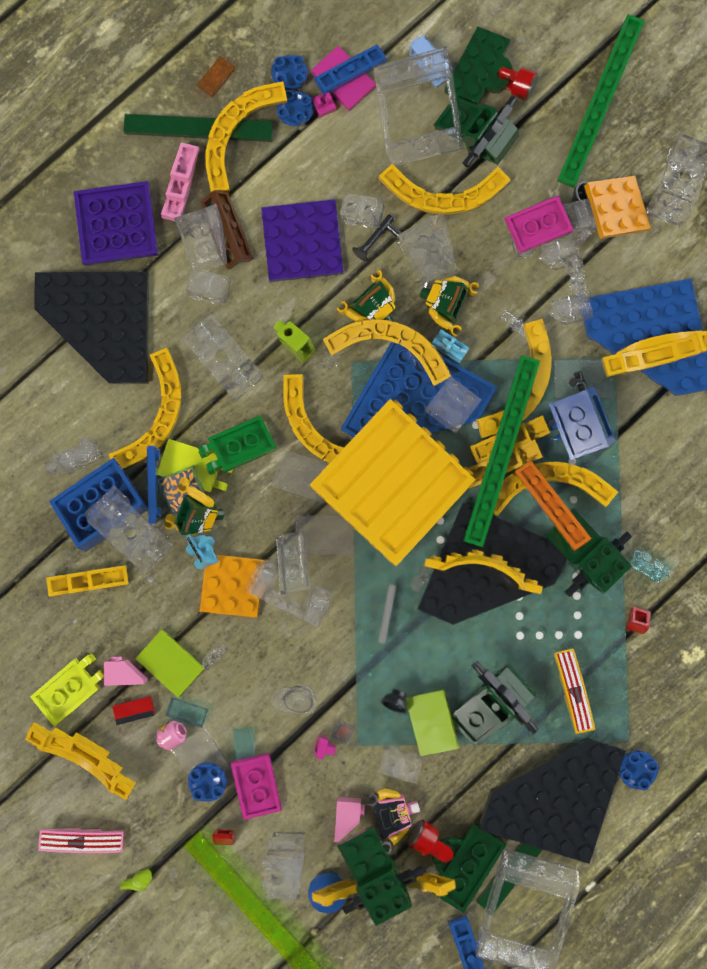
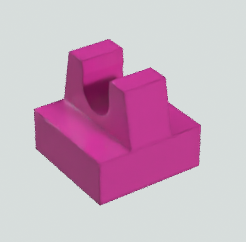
M329 92L325 96L321 94L312 98V103L319 118L336 111V106Z
M318 734L313 751L314 756L322 760L325 754L334 756L336 750L334 744L328 743L329 740L324 735Z

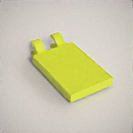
M168 439L157 471L158 476L168 478L191 469L199 489L212 493L213 488L223 491L227 490V483L216 480L219 471L209 475L206 469L207 463L217 460L215 453H211L202 459L198 448Z
M92 653L80 662L77 658L72 660L30 696L54 727L100 689L97 683L104 679V668L92 677L85 669L96 660Z

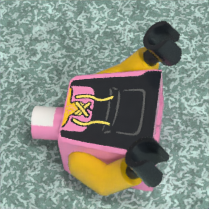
M387 788L375 791L373 794L366 792L364 797H370V801L365 803V805L373 806L382 838L385 840L383 844L390 854L392 847L401 841L412 826L409 815L420 812L418 802L416 800L406 803L403 794Z

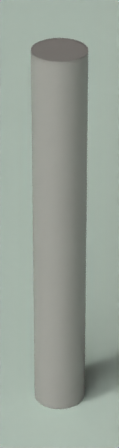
M395 585L388 586L378 639L379 643L386 644L396 591Z

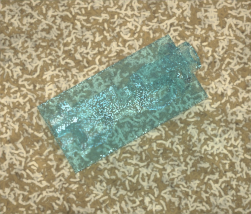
M636 549L633 553L634 557L628 560L634 569L648 575L653 581L661 583L670 577L668 565H665L658 559H654L653 563H651L650 561L653 556L642 549Z

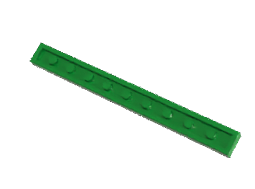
M627 14L557 182L571 188L576 186L645 22L644 20Z
M524 355L520 356L465 533L464 542L480 547L484 545L540 360Z

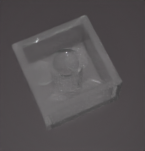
M450 376L425 411L456 434L482 399Z

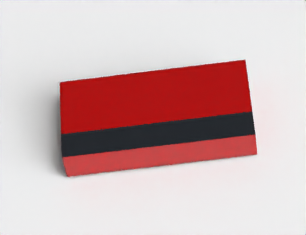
M151 696L112 706L116 725L156 715Z

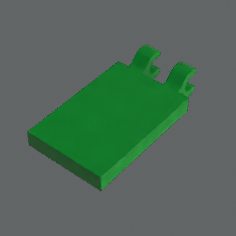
M261 416L208 438V444L198 447V452L202 459L213 452L217 457V460L206 464L209 475L216 473L221 468L226 473L277 450Z

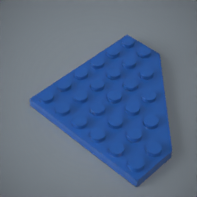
M692 279L579 300L587 338L596 341L613 355L631 344L651 337L678 332L703 331ZM707 352L641 370V372L658 385L668 389L675 396L707 391Z
M391 342L340 430L354 438L390 399L398 401L403 407L402 410L407 415L410 413L417 420L416 424L421 428L425 427L431 434L476 422V419H480L497 387L442 355L440 356L452 377L434 386L416 356L404 346Z

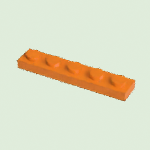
M531 460L515 471L516 476L574 551L591 540V537Z

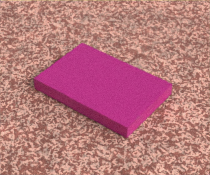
M337 46L311 69V72L316 77L350 59V57ZM364 74L331 93L350 111L376 88V84L367 74Z
M559 196L504 218L519 254L574 231Z
M269 752L231 761L230 764L243 820L282 811Z

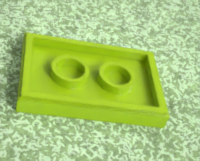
M163 629L135 658L177 698L205 669L202 664Z
M444 689L406 697L420 756L459 748Z

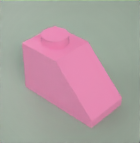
M112 656L110 660L104 662V686L137 685L148 682V678L128 659H122V656Z
M337 797L334 842H339L360 823V817H364L365 805H361V798Z

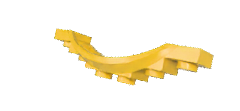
M707 331L665 334L631 344L618 351L615 355L601 359L606 377L641 371L707 352Z
M472 549V553L466 552V556L451 552V556H445L444 562H441L442 558L431 555L430 559L425 558L423 566L442 571L462 564L487 565L502 571L518 583V589L536 594H541L543 586L537 585L538 581L526 579V582H523L525 574L520 573L519 568L507 566V561H503V557L491 554V557L483 556L484 552Z
M35 722L30 726L25 738L26 741L36 746L40 751L58 755L81 766L94 775L110 793L116 794L125 800L128 799L136 782L121 774L123 767L108 759L109 751L77 732L71 737L56 727L50 732Z

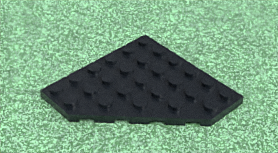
M147 271L35 272L34 310L109 384H148L149 273Z
M462 502L440 553L441 562L445 561L446 555L451 556V552L466 556V552L472 553V549L484 552L483 556L491 557V554L502 556V560L507 561V566L519 568L520 573L525 574L523 582H526V579L538 581L537 585L543 586L542 589L555 585L566 558L549 539L493 515L483 547L464 542L463 540L474 507ZM462 564L444 571L434 569L417 609L454 625L532 594V592L518 589L519 585L514 579L493 567L482 564Z
M586 737L577 745L560 751L553 758L546 759L533 766L527 772L510 778L499 787L497 785L490 789L478 826L479 830L590 864L626 750Z

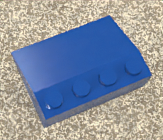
M112 458L49 501L76 547L85 552L148 510L146 501L115 458Z

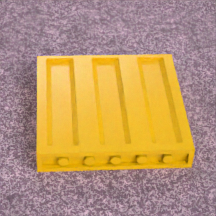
M390 399L311 482L309 487L390 563L397 566L476 479L472 477L474 474L467 467L463 468L459 464V459L452 453L449 455L444 450L445 446L437 440L435 442L430 437L431 433L425 427L421 428L417 425L416 418L410 413L407 415L402 410L403 407L398 401Z

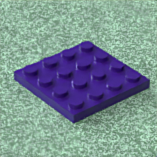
M148 181L73 191L82 264L84 266L159 256Z
M335 199L261 207L269 282L344 274Z

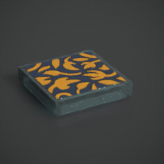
M194 465L158 479L172 515L179 512L185 494L189 495L188 492L180 493L177 489L178 484H181V478H187L190 481L189 486L191 488L195 487L205 493Z

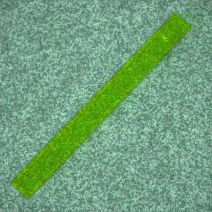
M200 831L183 846L293 969H324Z

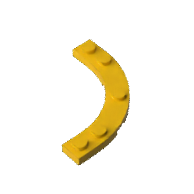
M284 82L267 84L244 92L243 95L231 101L216 118L209 133L206 149V170L211 192L213 190L230 191L225 169V152L233 130L252 112L264 107L287 103Z
M393 164L379 175V180L406 204L424 212L442 215L463 213L480 207L495 197L511 181L497 167L476 186L465 190L463 193L453 195V193L433 194L426 192L425 189L416 186L408 180Z
M543 318L523 325L530 349V357L540 360V364L522 421L534 411L541 401L550 378L551 347ZM504 409L495 414L476 419L481 438L497 433Z
M378 319L359 321L346 325L323 338L332 356L360 341L369 339L388 340L404 346L416 356L434 386L452 377L435 347L416 330L398 322Z
M168 348L150 354L159 377L162 396L161 406L153 422L154 424L148 432L134 443L108 454L110 460L115 458L123 470L145 460L149 445H157V449H159L167 440L176 424L181 406V383Z
M302 374L284 375V407L293 432L311 453L330 463L343 450V447L337 446L323 438L311 424L304 405V376Z
M564 462L534 464L547 482H563L578 487L603 507H607L618 493L617 490L598 475L583 467ZM515 472L503 480L493 513L496 517L515 495L525 489V486L516 476Z
M425 873L417 877L416 882L406 886L408 888L421 889L424 892L429 891L435 893L436 896H444L449 891L455 889V881L439 875ZM346 879L312 892L313 901L320 903L322 906H330L338 899H346L349 895L357 893L356 881Z

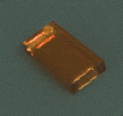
M220 56L197 83L198 87L213 98L235 71V67Z

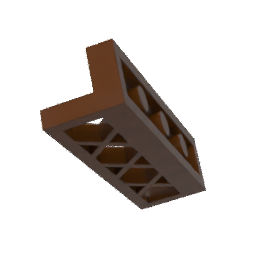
M213 190L200 202L226 269H231L239 262H250L254 258L228 191ZM211 200L214 204L212 211L208 204ZM217 217H219L220 220L219 228L216 225ZM223 234H225L227 238L226 245L222 241ZM230 251H232V254L234 256V259L231 262L229 259Z

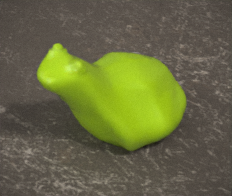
M144 869L137 872L133 878L121 881L120 889L144 891L152 881L151 871Z

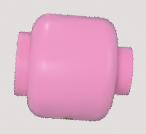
M170 721L157 730V744L165 750H173L184 743L187 733L186 729L180 722Z

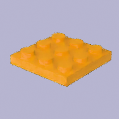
M635 176L588 182L584 186L600 239L645 232L651 229Z
M216 555L219 561L216 564L208 565L204 569L199 612L257 618L264 560Z

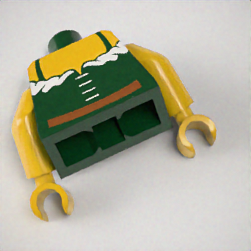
M377 270L379 277L375 278L371 274V281L373 283L349 305L351 308L348 307L346 302L342 301L341 303L345 306V309L340 310L337 308L340 314H346L347 317L355 322L375 319L395 322L390 316V313L396 308L394 305V288L385 278H382V272Z
M457 276L445 278L442 281L436 280L432 289L423 287L420 292V298L426 300L425 305L429 309L430 316L445 330L449 329V334L452 337H458L453 333L454 328L462 331L459 325L453 326L452 323L456 322L467 294L475 296L477 292L473 291L471 287L475 289L479 287L478 283L473 282L469 284L468 281Z
M181 478V484H178L177 489L180 493L188 492L189 495L185 494L177 517L172 514L166 515L165 528L170 530L175 527L181 535L192 536L210 531L215 520H223V509H218L213 499L195 487L191 488L189 486L190 481L187 478Z

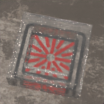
M338 719L330 737L348 746L356 727Z

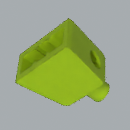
M281 320L276 322L273 329L277 332L276 335L280 342L297 359L304 363L316 351L311 339L291 321L286 324Z

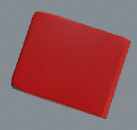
M632 606L626 629L645 634L650 627L651 612Z
M216 829L212 835V840L215 845H234L235 831Z

